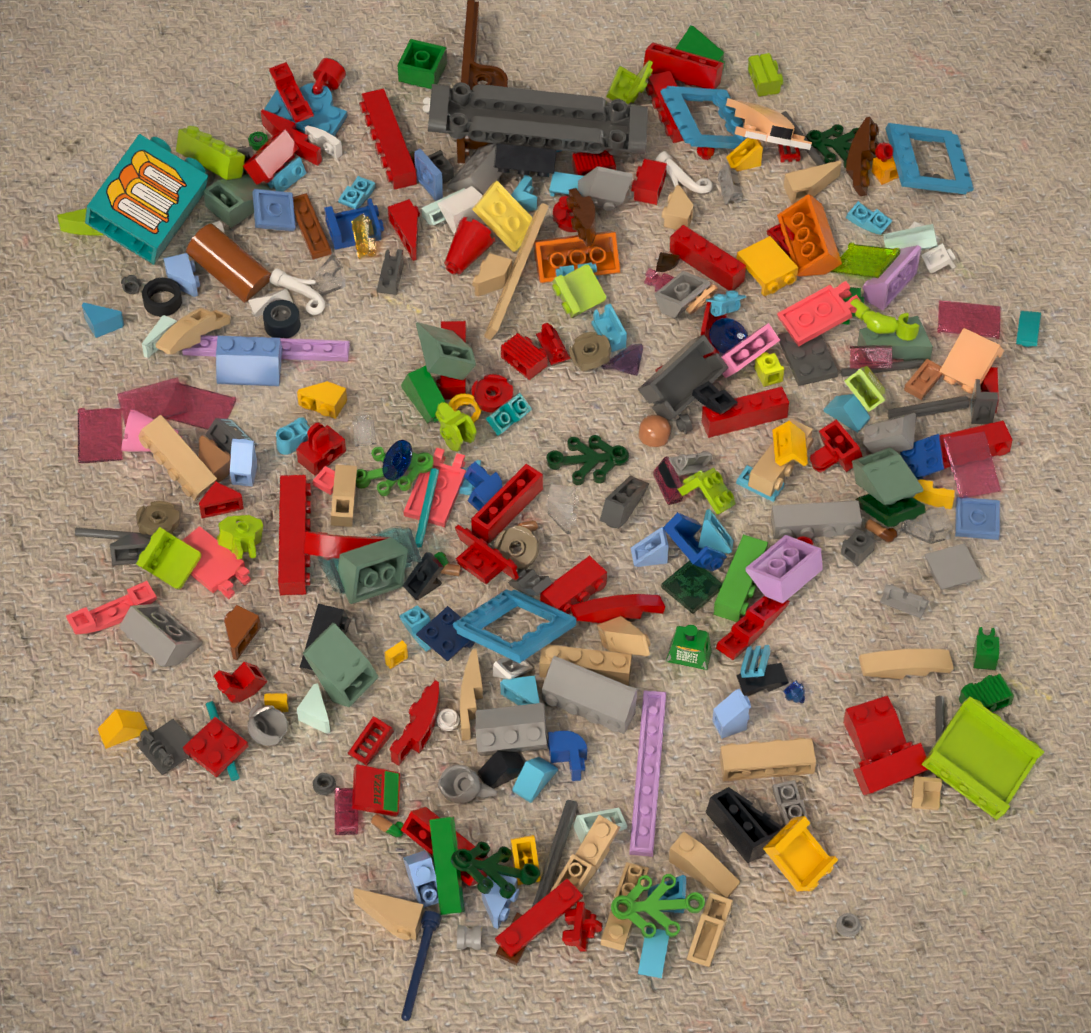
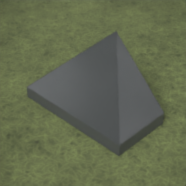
M132 532L111 543L112 565L136 564L139 560V555L146 549L150 539Z

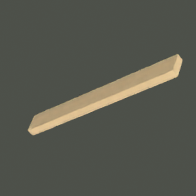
M544 203L537 208L532 217L488 324L484 337L489 340L499 330L549 206Z

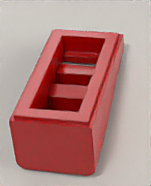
M373 716L349 750L348 755L367 766L394 733L393 728ZM378 729L383 733L380 736L379 734L374 732V730ZM371 735V736L375 737V738L378 739V740H377L376 743H375L374 741L370 740L368 737ZM366 742L373 747L370 750L362 744ZM358 749L366 752L367 756L364 757L357 753Z

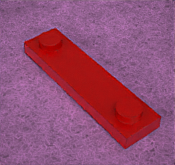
M567 878L495 937V941L510 958L513 957L579 902L583 895Z

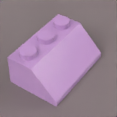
M916 245L901 248L894 255L891 254L884 266L876 270L871 280L868 279L864 283V300L884 310L917 274L921 247Z
M785 535L748 565L746 572L766 597L784 603L823 570L821 548Z

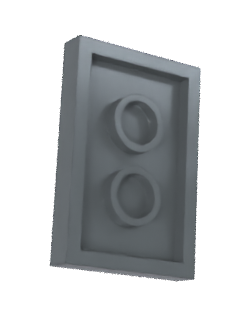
M788 332L778 334L780 346L798 386L838 377V370L822 335L798 347Z

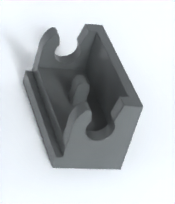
M389 249L386 250L377 293L397 295L404 266L402 249H397L396 256H391Z

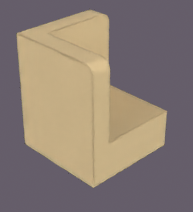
M914 776L911 808L939 810L942 779Z

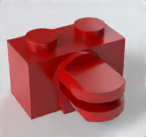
M836 419L819 430L825 446L811 454L810 461L813 469L820 473L837 462L848 472L853 468L852 461L863 456L860 447Z
M317 422L307 431L308 440L302 442L296 449L298 462L316 476L325 466H329L346 452L345 439L330 426L326 425L324 427L323 424Z

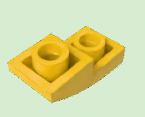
M918 480L923 488V492L917 493L913 498L931 506L952 509L955 490L933 488V481Z

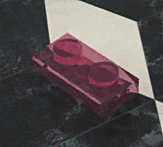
M850 346V369L865 366L869 368H892V346Z

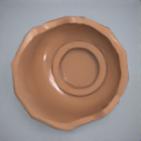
M649 415L642 420L639 426V439L649 447L663 446L668 442L671 426L664 417Z

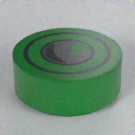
M254 132L248 137L249 146H252V149L256 151L268 141L267 135L263 132Z

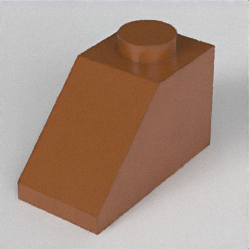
M236 605L232 611L226 614L224 623L232 657L238 660L260 630L261 625L259 615Z

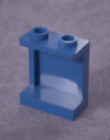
M371 198L367 199L366 207L334 213L332 206L324 207L325 221L335 250L381 240V232L384 231L383 222L381 219L378 220V207L373 205Z
M677 512L663 529L692 564L712 572L719 569L727 558L725 553L708 546L699 548V542L694 535L700 530L702 525L697 520Z

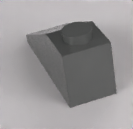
M629 476L605 498L599 521L606 523L611 528L619 529L631 516L649 487V483Z

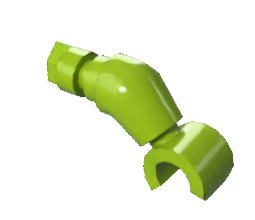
M857 298L850 302L851 305L857 308L855 316L861 321L864 320L867 328L877 334L896 332L900 339L906 341L917 337L920 325L916 323L907 324L909 313L901 314L898 320H896L895 317L871 311L867 305Z

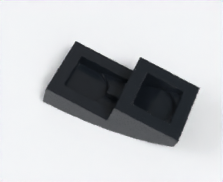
M710 381L695 388L692 392V396L702 405L719 414H723L738 404L725 389L719 391Z
M782 663L767 665L764 676L742 678L741 673L736 675L742 693L747 697L764 689L770 692L789 684Z

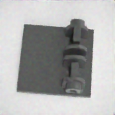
M171 719L154 732L147 729L143 730L140 733L141 740L136 743V746L161 775H164L190 757L184 752L183 746L191 738L174 719Z

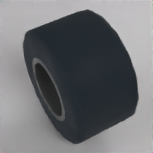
M273 301L263 311L264 328L272 338L289 339L299 332L301 327L299 309L291 301Z

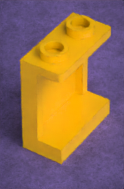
M771 236L737 252L736 259L746 265L748 272L761 285V294L764 297L777 292L787 285L793 284L797 280V265Z
M805 816L793 817L763 848L797 892H809L819 885L818 881L820 878L829 874L834 869L833 865L838 861L836 856L827 855L806 828L810 822Z

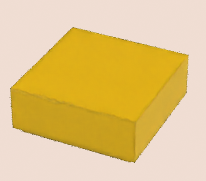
M403 640L384 652L385 664L390 669L408 658L407 645Z
M286 693L264 694L265 706L272 705L280 712H289L288 695Z

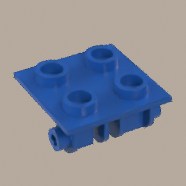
M939 434L914 442L913 449L900 452L901 457L917 480H924L923 476L944 470Z

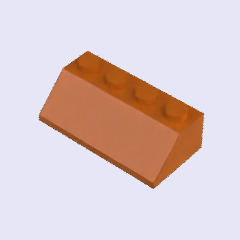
M810 194L806 195L777 215L779 223H781L783 235L786 238L785 242L789 248L791 260L798 267V277L824 275L842 264L823 205ZM785 224L795 234L794 241L790 240Z
M614 231L596 233L595 239L589 247L585 245L583 240L579 239L578 235L534 241V255L540 283L553 281L556 277V269H559V266L574 265V270L578 269L577 264L590 262L597 266V272H594V275L620 273L616 232Z

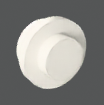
M444 709L437 716L438 726L445 731L456 729L460 723L459 715L452 709Z

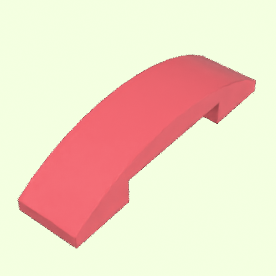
M145 581L127 589V595L90 611H88L87 607L66 615V619L75 634L100 631L121 623L130 606L152 604L157 599V596L148 581Z

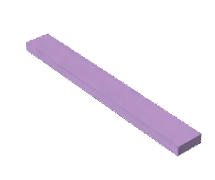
M201 335V343L195 344L191 348L183 349V355L216 357L218 336ZM280 338L283 348L282 359L348 362L349 341Z
M644 690L629 855L653 857L666 692Z

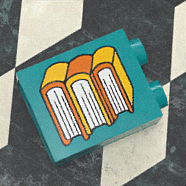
M139 134L87 205L85 224L154 265L204 195L203 190L206 189L208 175L205 174L206 170L201 163L193 158L187 157L185 160H182L172 154L170 146L164 140L154 136L149 140Z

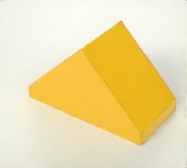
M747 137L726 157L730 167L738 172L761 166L763 146L760 140Z
M115 709L99 726L98 732L105 749L140 736V733L147 729L141 712Z
M534 835L510 839L513 867L522 869L525 864L530 863L539 869ZM516 878L517 884L522 885L523 883L520 881V879Z

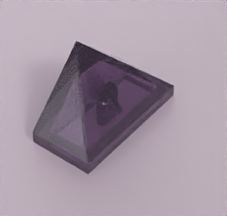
M631 344L612 357L607 364L601 365V367L605 370L638 376L644 347L642 344Z

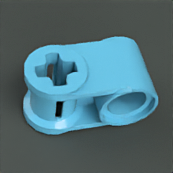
M300 417L277 430L276 445L279 453L289 455L296 451L302 442L308 440L307 431L310 427L304 417Z

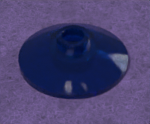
M730 318L716 320L709 330L711 343L723 354L748 337L746 329L739 322Z
M398 440L387 451L382 466L383 475L386 479L390 481L398 480L410 466L413 451L408 441Z

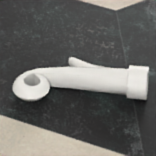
M666 151L661 152L657 156L655 161L667 163V173L672 179L674 187L679 185V181L688 189L699 194H706L713 189V183L708 178H701L695 183L673 161V157Z
M278 268L272 272L270 276L271 284L278 287L282 286L311 299L306 305V310L309 314L317 315L324 310V298L317 291L307 286L314 285L316 283L315 280L292 277ZM314 304H318L316 308H312Z

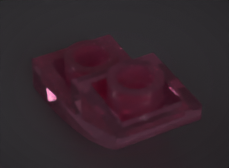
M335 788V835H358L359 810L352 809L353 788Z

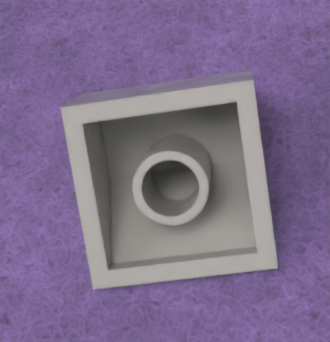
M597 166L578 180V191L582 197L591 196L595 207L611 211L623 203L633 176L632 173Z
M682 271L654 294L661 313L675 319L689 307L688 305L696 300L697 296H701L702 292L705 289L707 290L711 283L706 279Z
M910 413L865 426L863 444L871 454L887 448H892L896 452L913 449L916 414Z

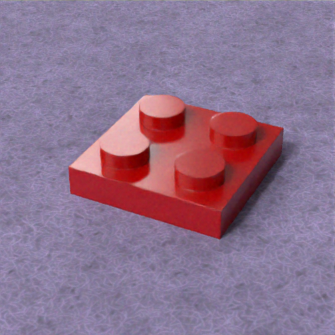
M214 717L183 746V750L217 778L249 746L246 740L218 718Z

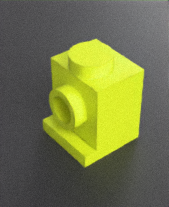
M764 352L755 358L754 369L763 387L783 382L784 367L781 366L775 353L769 354Z

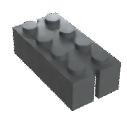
M701 335L688 342L638 388L649 404H654L652 409L657 415L667 420L675 418L695 400L692 396L695 388L707 381L713 383L729 368L718 353L703 358V355L715 350L705 335Z

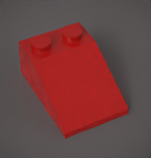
M888 695L845 709L843 724L862 761L868 758L875 761L880 759V753L890 749L894 753L900 750L899 745L907 743L899 718Z

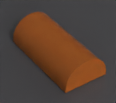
M212 223L201 228L187 246L186 253L244 303L270 282L271 273Z

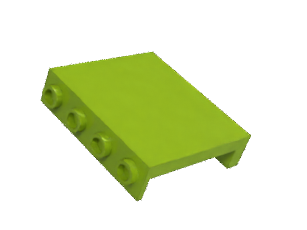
M969 696L961 704L922 765L995 820H998L1007 812L1010 807L1008 804L1036 760L1045 751L1040 749L1035 742L1028 740L1020 734L1018 729L1005 723L999 715L985 708L980 701Z

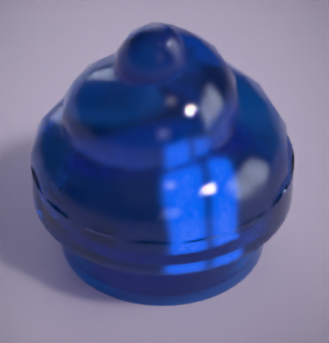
M795 680L783 690L787 701L804 703L805 689L802 683Z

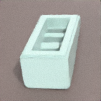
M165 315L160 318L142 342L144 357L149 358L159 350L156 348V343L177 322L176 320Z
M613 808L577 815L573 827L580 843L585 839L598 815L603 816L611 821L610 817H613L616 825L621 827L619 831L627 829V824L620 809Z

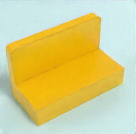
M790 420L773 429L775 463L782 466L795 459L803 466L808 465L805 433Z

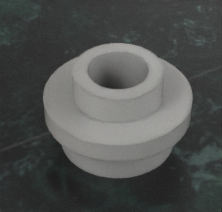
M843 914L837 919V931L845 937L855 936L860 930V921L854 914ZM850 924L852 928H846L844 925Z

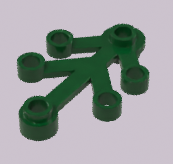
M836 124L824 132L811 130L805 137L824 156L826 164L836 162V155L826 147L829 146L844 161L843 166L846 168L848 158L846 150H850L852 144L848 141L854 139L859 128H853L851 132L843 135V126ZM831 136L837 137L835 139H828Z
M598 435L589 437V447L580 442L578 437H570L567 441L568 449L571 451L578 450L584 455L563 456L560 451L553 450L547 454L546 463L552 470H557L562 465L585 463L578 471L572 474L573 484L582 485L585 482V476L599 462H606L601 469H597L593 473L594 482L602 484L606 480V475L616 465L621 466L628 462L629 453L621 445L610 446L602 441ZM593 449H601L605 453H597Z
M482 841L478 842L476 847L470 851L459 849L451 856L452 865L459 871L469 873L478 882L477 889L483 894L490 893L494 885L493 880L500 887V895L503 898L510 899L516 891L515 886L507 882L501 875L519 878L524 885L534 884L540 876L538 867L530 863L525 864L522 869L499 865V862H508L512 856V851L505 846L500 847L498 852L484 861L476 859L477 857L485 858L490 851V846ZM478 870H483L492 880L485 878Z

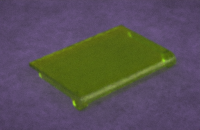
M850 242L848 249L840 257L842 264L831 272L879 278L900 255V248L866 246Z

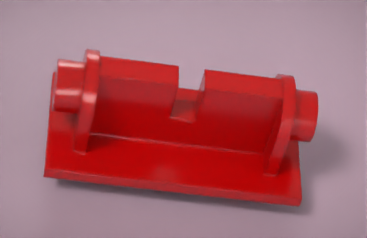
M544 323L541 332L536 333V336L548 355L550 365L569 360L570 357L556 329L551 324Z

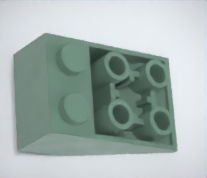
M249 174L242 175V178L218 180L203 190L205 206L232 228L254 213L253 190L270 189L262 182L256 185Z
M419 322L416 323L427 371L464 380L476 366L472 348L452 330Z
M887 448L852 461L856 484L884 505H892L898 500L911 498L917 493L923 492L922 486L904 459L892 448Z
M332 623L303 652L309 665L334 703L350 707L379 678L370 661L335 623Z

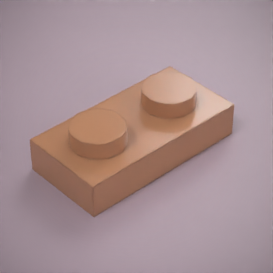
M926 359L905 384L904 391L922 400L942 376L939 372L941 366Z

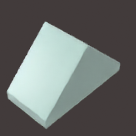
M318 683L313 684L297 708L298 720L324 733H330L329 719Z

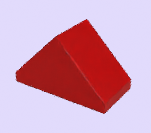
M216 481L199 502L202 519L244 509L241 493Z

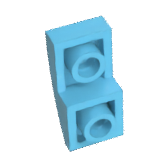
M357 176L352 186L346 187L338 199V203L353 209L359 208L376 188L375 182Z
M859 201L845 217L855 225L879 235L892 222L890 218L878 209L872 212Z
M418 605L400 615V620L417 643L426 652L432 649L416 636V633L430 622V617Z
M646 927V933L652 934L653 929ZM656 929V933L652 938L644 937L638 975L662 979L669 936L665 930Z

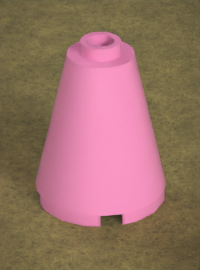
M131 409L126 423L125 439H123L121 451L151 452L149 448L146 449L142 446L138 436L141 429L154 419Z

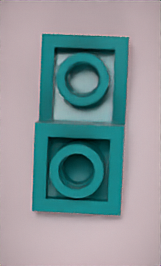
M1020 311L1016 344L1024 347L1037 346L1041 312Z
M518 393L485 419L498 436L515 422L522 419L532 408L522 394Z

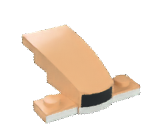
M727 98L726 106L736 108L734 116L745 119L744 128L736 126V135L810 150L812 142L805 141V136L793 134L794 125L781 113L762 105Z

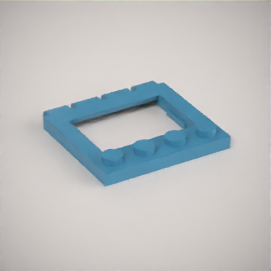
M667 86V88L661 90L660 93L665 103H667L666 105L684 142L692 147L735 149L747 138L735 134L736 126L744 128V123L741 118L734 116L736 108L726 106L727 98L731 99L727 90ZM684 100L712 101L714 105L718 106V113L726 121L725 127L733 136L701 134Z
M894 123L887 124L885 129L889 143L893 148V158L902 187L966 194L974 190L958 135L952 134V131ZM910 138L919 141L945 143L955 180L920 176Z
M506 589L496 595L495 598L482 604L481 607H477L466 616L455 621L453 627L457 630V634L515 662L521 663L575 627L576 618L517 590L510 591ZM517 606L550 621L548 623H541L537 626L535 632H528L522 636L521 641H514L513 643H509L493 633L482 630V628Z

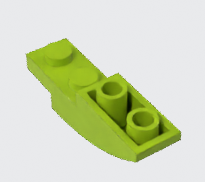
M87 208L57 215L60 230L63 232L89 236L104 235L85 224Z

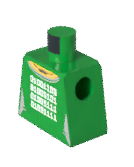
M687 625L686 627L677 626L669 645L666 662L708 670L712 653L709 633L698 630L694 625Z

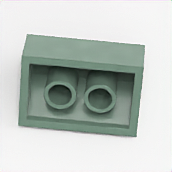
M391 537L340 554L337 573L349 603L354 604L403 587L408 549Z

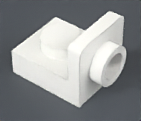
M943 243L921 255L931 274L948 264L952 269L956 267L953 262L956 259L951 249L947 250Z

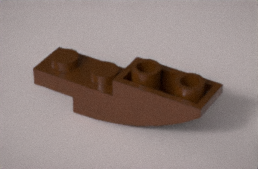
M870 116L865 118L856 132L846 164V172L853 180V188L859 196L867 195V189L870 186L868 170L871 167L870 161L876 158L875 150L878 145L877 135H879V127Z
M577 188L569 189V197L566 201L568 209H571L574 218L571 219L572 228L578 232L579 239L583 240L585 245L589 247L596 236L594 202L591 196L582 197Z

